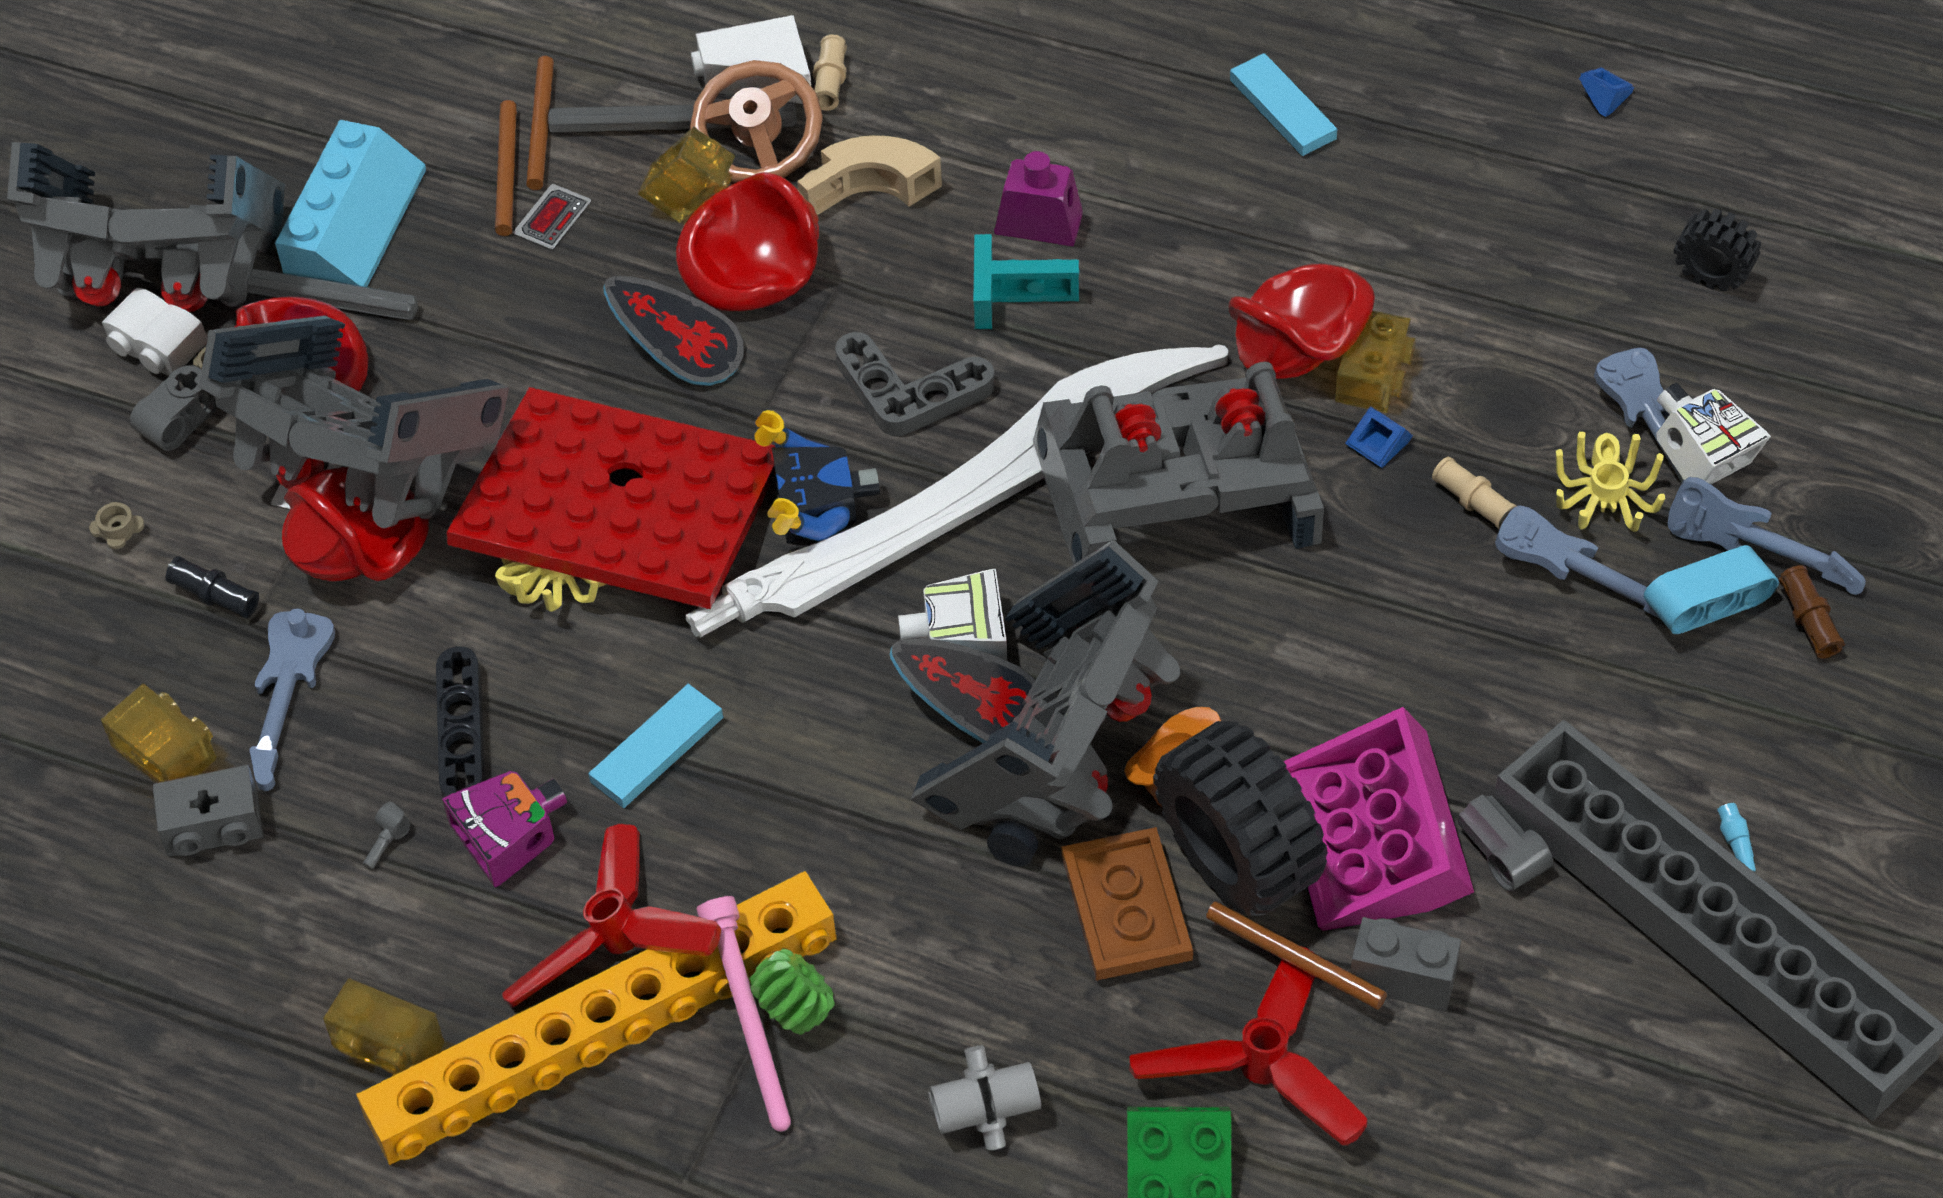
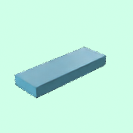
M1265 53L1230 70V81L1301 156L1337 139V128Z
M687 684L588 773L590 783L621 807L625 808L723 719L722 708L690 684Z

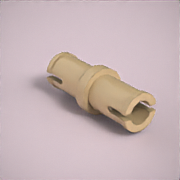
M827 35L821 40L820 57L813 68V78L816 81L814 91L818 95L820 108L823 111H830L838 106L840 85L846 78L844 57L847 45H844L846 44L845 39L838 35Z
M1449 456L1441 460L1433 471L1432 479L1457 496L1462 507L1468 511H1477L1495 524L1498 529H1500L1510 511L1517 507L1493 490L1488 479L1483 476H1474Z

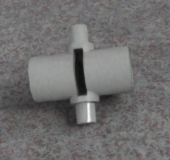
M973 1046L964 1050L968 1068L964 1070L965 1078L931 1086L928 1098L941 1134L976 1125L977 1131L983 1132L986 1149L995 1150L1006 1146L1002 1128L1007 1125L1006 1117L1041 1109L1039 1090L1030 1062L995 1070L993 1064H988L984 1046Z

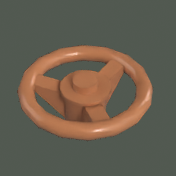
M752 60L729 66L708 81L694 103L690 131L695 151L709 170L730 182L737 183L761 172H768L785 178L805 164L818 144L823 116L818 95L802 74L781 63ZM752 76L776 78L780 81L761 89L754 87L744 88L738 91L731 99L713 103L722 90L737 80ZM797 94L803 103L806 116L803 138L794 152L778 163L771 143L779 135L782 126V119L778 110ZM707 123L731 125L734 136L740 143L755 148L761 169L739 168L722 159L710 144L706 127Z

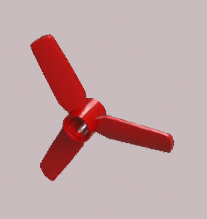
M616 824L608 827L605 831L596 894L586 902L583 909V916L590 927L575 935L504 990L502 996L509 1006L515 1007L590 955L601 944L612 954L625 953L634 947L673 953L709 956L719 944L721 927L718 922L650 906L633 910L631 906L638 896L640 833L634 825Z
M1283 959L1257 1010V1018L1250 1020L1245 1025L1242 1041L1222 1039L1137 1053L1129 1057V1069L1135 1079L1229 1071L1241 1066L1242 1073L1247 1079L1258 1084L1273 1083L1275 1090L1342 1145H1349L1356 1141L1367 1127V1117L1307 1058L1287 1051L1288 1038L1296 1032L1315 976Z

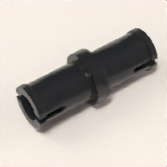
M180 556L175 557L167 568L166 582L172 585L175 584L198 595L199 601L208 606L215 603L246 619L257 608L260 597L259 593L227 579L226 574L218 569L209 571Z

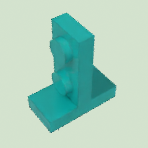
M974 234L973 302L975 329H992L993 302L1079 301V260L1013 259L993 261L992 234Z

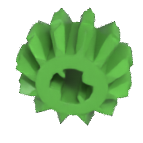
M783 948L780 951L774 952L769 958L766 957L756 967L755 973L749 978L751 992L759 1000V1007L765 1009L769 1013L770 1019L778 1021L783 1029H790L793 1033L799 1035L809 1032L815 1025L818 1026L829 1015L828 1012L835 1005L832 988L825 983V977L815 970L813 964L810 965L801 955L794 954L791 950Z

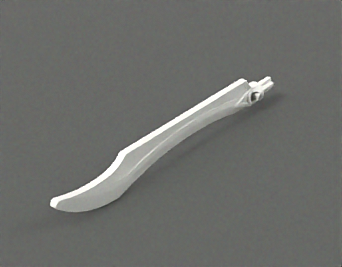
M1215 345L1212 348H1173L1136 353L1105 361L1058 381L1008 431L975 457L919 494L849 530L785 554L765 566L749 571L723 585V595L715 599L711 610L699 607L686 615V621L690 624L691 631L696 637L699 636L701 638L735 618L743 623L763 611L781 612L796 617L1045 478L1033 443L1043 402L1070 399L1071 404L1083 402L1087 391L1100 385L1109 387L1114 397L1145 391L1153 393L1179 380L1225 366L1228 361V349L1223 345Z

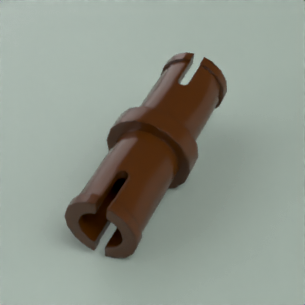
M1797 565L1782 572L1778 580L1794 607L1792 616L1797 625L1804 627L1817 657L1825 659L1838 654L1843 650L1842 647L1845 646V642L1840 637L1829 616L1831 610L1826 598L1819 596L1808 575L1807 568L1803 565Z

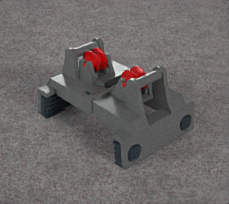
M1259 362L1252 365L1247 370V373H1245V378L1163 388L1152 395L1150 391L1114 397L1109 387L1100 385L1087 391L1083 402L1071 404L1070 399L1043 402L1033 443L1072 564L1077 563L1111 540L1117 541L1113 530L1115 528L1200 517L1211 513L1217 507L1219 513L1283 503L1284 511H1282V515L1295 549L1322 543L1324 506L1297 438L1295 423L1292 416L1288 414L1278 388L1276 374L1271 363ZM1180 447H1183L1182 449L1185 455L1183 457H1180ZM1102 450L1091 471L1085 452Z
M1111 540L1018 599L1005 617V620L1009 622L1014 619L1015 622L1012 626L1015 629L1022 626L1023 628L1020 633L1023 636L1029 633L1030 636L1027 640L1030 642L1037 640L1038 642L1035 647L1038 650L1048 644L1043 653L1048 659L1026 696L1021 713L1014 718L1013 722L992 733L987 742L947 765L942 762L920 775L910 800L960 830L972 824L992 827L996 823L1010 818L1046 832L1057 839H1064L1072 835L1077 826L1091 819L1098 821L1109 816L1112 811V802L1106 794L1108 788L1107 769L1090 742L1106 717H1110L1118 722H1128L1147 711L1151 704L1152 695L1150 689L1159 684H1170L1177 680L1180 675L1178 662L1148 629L1157 610L1151 595L1159 581L1116 541Z

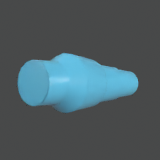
M1735 803L1725 804L1718 808L1721 819L1720 830L1727 844L1731 846L1735 857L1755 872L1754 854L1747 822L1740 815Z

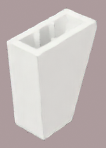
M793 15L696 34L698 51L691 52L695 76H703L705 85L729 66L752 60L781 63L802 74L811 85L809 68ZM752 76L735 81L719 94L735 95L744 88L754 87L761 89L780 81L772 77ZM797 94L788 101L803 104Z

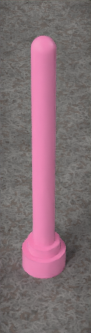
M733 896L715 898L699 905L696 908L698 917L718 922L721 927L720 940L717 946L772 1128L778 1132H783L790 1127L791 1119L734 933L738 929L736 920L740 918V914Z

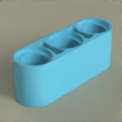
M1744 545L1659 576L1647 587L1643 597L1673 634H1680L1763 603L1776 591L1779 580L1750 546Z

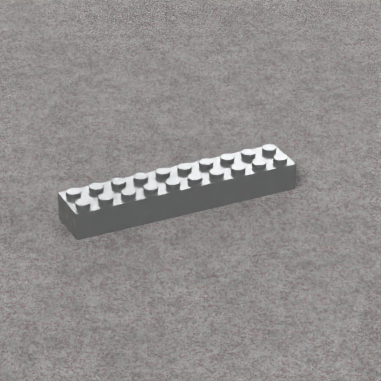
M1564 719L1497 776L1494 798L1524 832L1527 830L1537 832L1546 842L1552 857L1871 1121H1874L1939 1058L1943 1048V1023Z

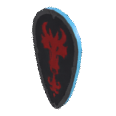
M613 276L606 280L603 291L609 307L619 323L647 353L677 378L694 385L710 386L726 381L737 371L744 355L743 339L737 326L725 314L694 297L651 280L631 276Z
M914 638L899 640L894 643L889 653L890 659L900 676L918 696L956 727L982 743L987 742L992 733L1013 722L1014 718L1021 713L1024 707L1023 702L1035 682L1034 678L1019 666L999 657L936 639Z

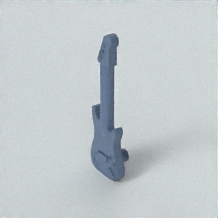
M1633 348L1602 359L1597 364L1594 372L1597 384L1619 403L1624 411L1627 426L1632 428L1636 418L1643 417L1657 441L1656 433L1666 421L1664 416L1668 417L1669 414L1657 401L1659 395L1664 390L1660 384L1659 371L1654 356L1647 349ZM1661 447L1679 480L1683 483L1684 479Z
M1688 477L1678 489L1668 517V528L1674 535L1695 541H1711L1722 545L1726 550L1742 546L1738 540L1740 538L1823 572V578L1846 587L1847 591L1851 594L1857 595L1863 591L1866 583L1865 578L1837 552L1833 551L1831 555H1827L1752 524L1758 521L1767 523L1772 515L1770 511L1761 507L1738 504L1726 498L1718 489L1698 477Z
M1524 506L1513 508L1502 523L1495 545L1508 558L1538 564L1547 568L1557 578L1563 580L1566 579L1569 572L1568 568L1644 606V611L1658 617L1643 597L1647 589L1646 586L1591 559L1598 550L1595 544L1564 534L1536 511Z
M302 609L279 612L270 619L268 624L269 659L255 681V688L258 694H262L270 684L276 683L257 746L250 747L255 780L259 789L263 791H269L275 786L273 774L279 757L276 747L296 680L306 681L309 688H313L316 685L315 668L317 663L330 648L335 638L334 625L330 619L312 613H305Z

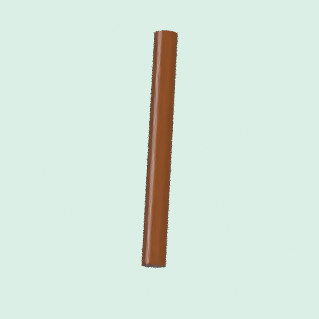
M541 56L537 61L526 181L527 187L532 190L541 189L544 182L549 125L548 114L554 60L549 56Z
M505 100L500 104L495 232L501 236H508L512 233L517 105L511 100Z
M1216 901L1208 909L1206 919L1376 1010H1379L1387 997L1386 991Z

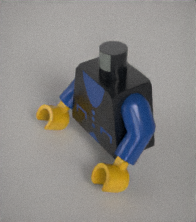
M771 410L763 411L755 421V424L759 427L754 434L756 443L760 446H769L773 441L775 442L776 448H772L779 498L774 501L767 515L769 518L776 519L772 524V528L776 534L785 535L786 543H793L807 538L820 542L834 536L845 527L851 526L856 522L854 498L880 495L876 468L850 472L844 448L820 444L808 440L787 428L783 429V419L778 413Z

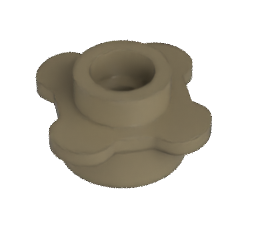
M114 502L99 509L95 520L89 526V530L92 536L101 537L106 540L109 548L120 549L125 546L126 541L134 533H139L144 529L145 523L141 516H133L127 505Z

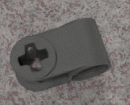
M186 365L174 370L152 393L137 403L130 416V426L165 451H172L181 446L186 438L205 420L210 418L216 410L214 395L199 388L201 368ZM180 381H181V383H182V385H183V388H184V389H182V390H181V387H180V385H179V382H180ZM201 399H202L203 404H204V407H203V408H202L201 403H200V401H199V400H201Z

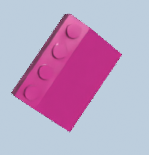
M1404 707L1284 761L1287 765L1286 769L1293 778L1297 779L1303 788L1301 791L1306 800L1310 801L1315 811L1316 821L1321 824L1324 833L1322 840L1327 845V864L1324 872L1318 881L1308 887L1317 924L1322 931L1361 924L1363 917L1374 920L1391 919L1429 912L1474 893L1427 731Z

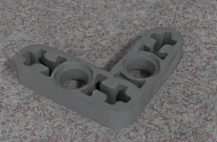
M851 332L840 337L836 343L835 353L838 369L878 427L884 433L891 436H902L986 399L994 391V368L987 359L981 357L965 358L904 385L868 335L861 332ZM850 352H855L857 355H863L864 365L860 367V361L858 360L855 354ZM872 378H882L888 382L885 387L878 390H871L864 385L866 381ZM933 390H940L948 395L946 399L940 402H930L924 398L928 392ZM891 411H896L899 415H901V414H904V415L898 417L895 413H890V412H891Z

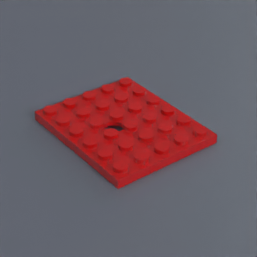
M529 387L447 530V544L711 610L775 477L772 448L776 447L771 444L769 446H760L755 440ZM625 468L639 472L643 478L631 479L624 487L610 482L609 475L615 470Z

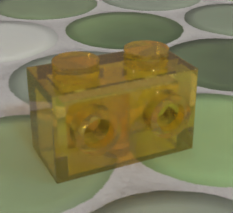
M693 127L651 164L638 195L677 222H681L692 211L694 212L703 202L709 199L711 195L727 188L732 179L729 169L735 155L722 147L716 140L711 139Z
M1372 311L1370 319L1361 335L1343 355L1337 373L1335 402L1369 409L1371 406L1379 412L1388 413L1392 396L1400 397L1402 394L1406 371L1401 370L1402 364H1411L1415 350L1416 338L1409 337L1410 318Z
M141 684L101 719L110 745L157 783L199 775L217 759L210 742L213 735L209 728L199 718L193 717L189 719L183 715L179 706L168 694L161 692L158 695L145 684Z
M348 978L323 1018L333 1048L345 1055L357 1057L377 1065L395 1075L438 1054L445 1043L436 1013Z

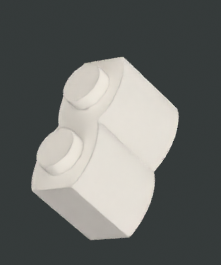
M136 288L102 322L107 334L106 341L112 350L121 356L129 354L134 358H138L149 371L156 374L162 372L170 375L177 368L185 366L207 344L208 339L202 322L194 315L178 306L168 305L157 295L142 288Z

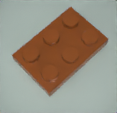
M1157 827L1062 846L1063 863L1096 981L1193 960V948Z

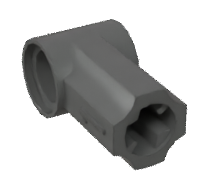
M1482 794L1475 798L1459 814L1458 825L1487 856V863L1493 877L1505 890L1514 891L1553 866L1551 851L1543 838L1533 830L1524 832L1492 795L1484 796Z

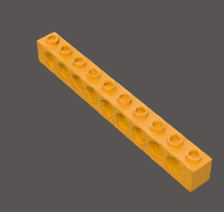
M806 871L737 904L740 918L736 920L738 929L734 933L739 949L745 951L741 956L748 979L755 973L756 967L766 957L769 958L776 951L784 948L802 957L805 955H815L836 940L834 915ZM778 928L789 929L783 933H772L773 930ZM718 946L709 956L647 949L356 1094L364 1118L387 1162L391 1165L401 1159H412L421 1154L427 1146L447 1136L462 1134L474 1122L492 1113L505 1112L511 1109L518 1100L538 1090L553 1088L565 1076L583 1067L596 1066L603 1062L609 1054L629 1044L635 1045L644 1042L662 1027L674 1021H685L691 1018L698 1009L718 999L724 1000L733 997ZM689 972L701 973L698 976L692 978L683 977L685 974ZM646 994H656L654 998L649 1000L639 999ZM602 1016L612 1017L610 1020L606 1022H594L596 1019ZM556 1039H568L560 1045H549ZM513 1061L522 1062L514 1068H503L506 1064ZM466 1084H477L469 1091H458ZM420 1107H431L423 1114H412Z

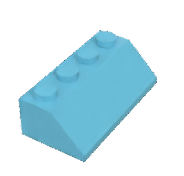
M340 120L275 242L283 273L368 287L426 171L425 164L379 127Z

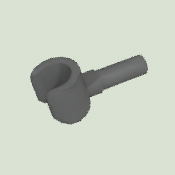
M393 802L385 803L376 814L375 822L384 830L379 834V838L362 863L368 869H374L393 839L404 837L410 830L409 819L405 816L404 811Z

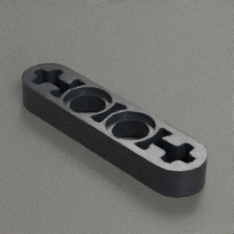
M462 646L448 648L440 654L436 663L439 785L443 798L455 793L456 789H458L459 777L457 771H465L468 782L465 789L485 781L481 671L476 654L471 649ZM464 665L462 669L463 685H456L453 675L455 666ZM457 701H467L472 704V708L465 715L453 716L447 712L450 705ZM461 739L469 740L474 744L472 749L463 755H454L448 751L452 743Z

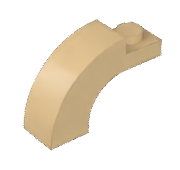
M862 136L838 142L821 150L822 166L808 172L797 181L799 192L814 206L817 215L844 198L865 191H879L891 194L910 207L942 187L941 160L933 151L913 141L891 136Z

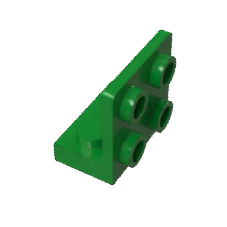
M1127 1107L1128 1198H1232L1231 1110L1229 1107Z

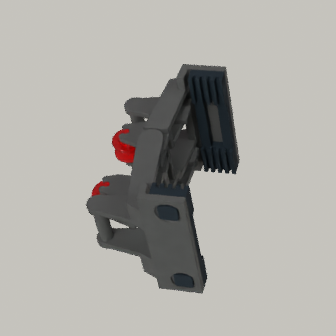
M12 142L7 199L15 203L21 222L30 225L32 228L35 263L34 279L43 288L52 289L56 287L62 295L68 297L77 296L83 302L99 307L112 303L120 293L124 260L141 261V256H144L162 264L161 275L163 281L161 293L168 305H175L188 312H194L202 308L209 298L213 300L220 299L228 307H239L245 302L247 297V281L251 275L256 254L266 253L273 239H277L281 233L285 184L237 156L210 155V160L214 161L216 165L209 164V170L215 172V174L208 175V179L213 181L214 184H208L207 189L214 193L207 194V199L216 204H208L206 206L190 205V208L120 210L93 205V200L87 197V195H94V190L89 189L88 186H94L95 181L89 179V176L95 177V171L52 154V150L39 144Z
M317 316L209 330L199 388L214 395L216 406L236 418L233 459L237 467L241 470H251L256 468L259 463L271 461L272 474L276 475L280 484L289 490L294 485L301 484L317 473L327 470L330 463L348 467L345 481L346 503L348 506H351L354 514L362 521H375L379 527L388 528L395 526L399 520L420 517L421 519L436 517L440 512L442 500L456 464L475 461L485 445L498 443L509 390L508 386L489 379L460 383L458 387L415 394L402 392L378 396L375 400L335 380L336 371L328 368L338 364V361L334 360L333 357L339 356L340 352L335 350V348L341 347L342 342L337 341V338H343V333L338 331V329H343L345 323L327 316ZM267 437H269V443L265 444ZM416 476L414 499L405 500L412 480Z

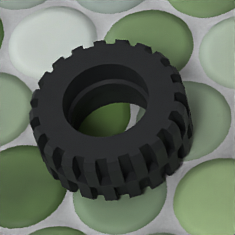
M1216 721L1160 758L1153 776L1154 785L1157 787L1155 794L1157 801L1162 805V814L1165 821L1174 832L1173 836L1176 842L1187 854V859L1193 868L1197 869L1203 876L1204 882L1211 889L1214 888L1219 898L1226 904H1232L1234 910L1251 916H1263L1319 880L1327 864V845L1322 840L1324 833L1321 824L1316 821L1315 811L1310 801L1306 800L1301 791L1303 788L1297 779L1291 776L1286 769L1287 765L1280 756L1275 755L1270 750V745L1263 738H1257L1253 730L1247 726H1240L1239 722Z

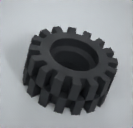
M1708 209L1701 210L1699 215L1697 213L1693 214L1674 247L1673 254L1677 255L1675 258L1676 264L1684 265L1681 271L1685 276L1691 273L1695 275L1692 281L1699 285L1701 280L1707 282L1706 288L1713 290L1716 284L1719 286L1720 291H1727L1729 286L1733 290L1739 288L1740 284H1744L1761 253L1759 251L1761 242L1760 240H1755L1758 234L1754 229L1746 230L1749 223L1744 219L1737 223L1734 221L1736 215L1730 212L1727 217H1723L1722 210L1714 209L1711 215ZM1711 247H1714V248H1716V249L1722 251L1723 253H1720V252L1714 250V249L1711 248Z

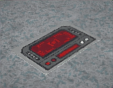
M551 184L516 227L513 234L553 249L589 205L591 199Z

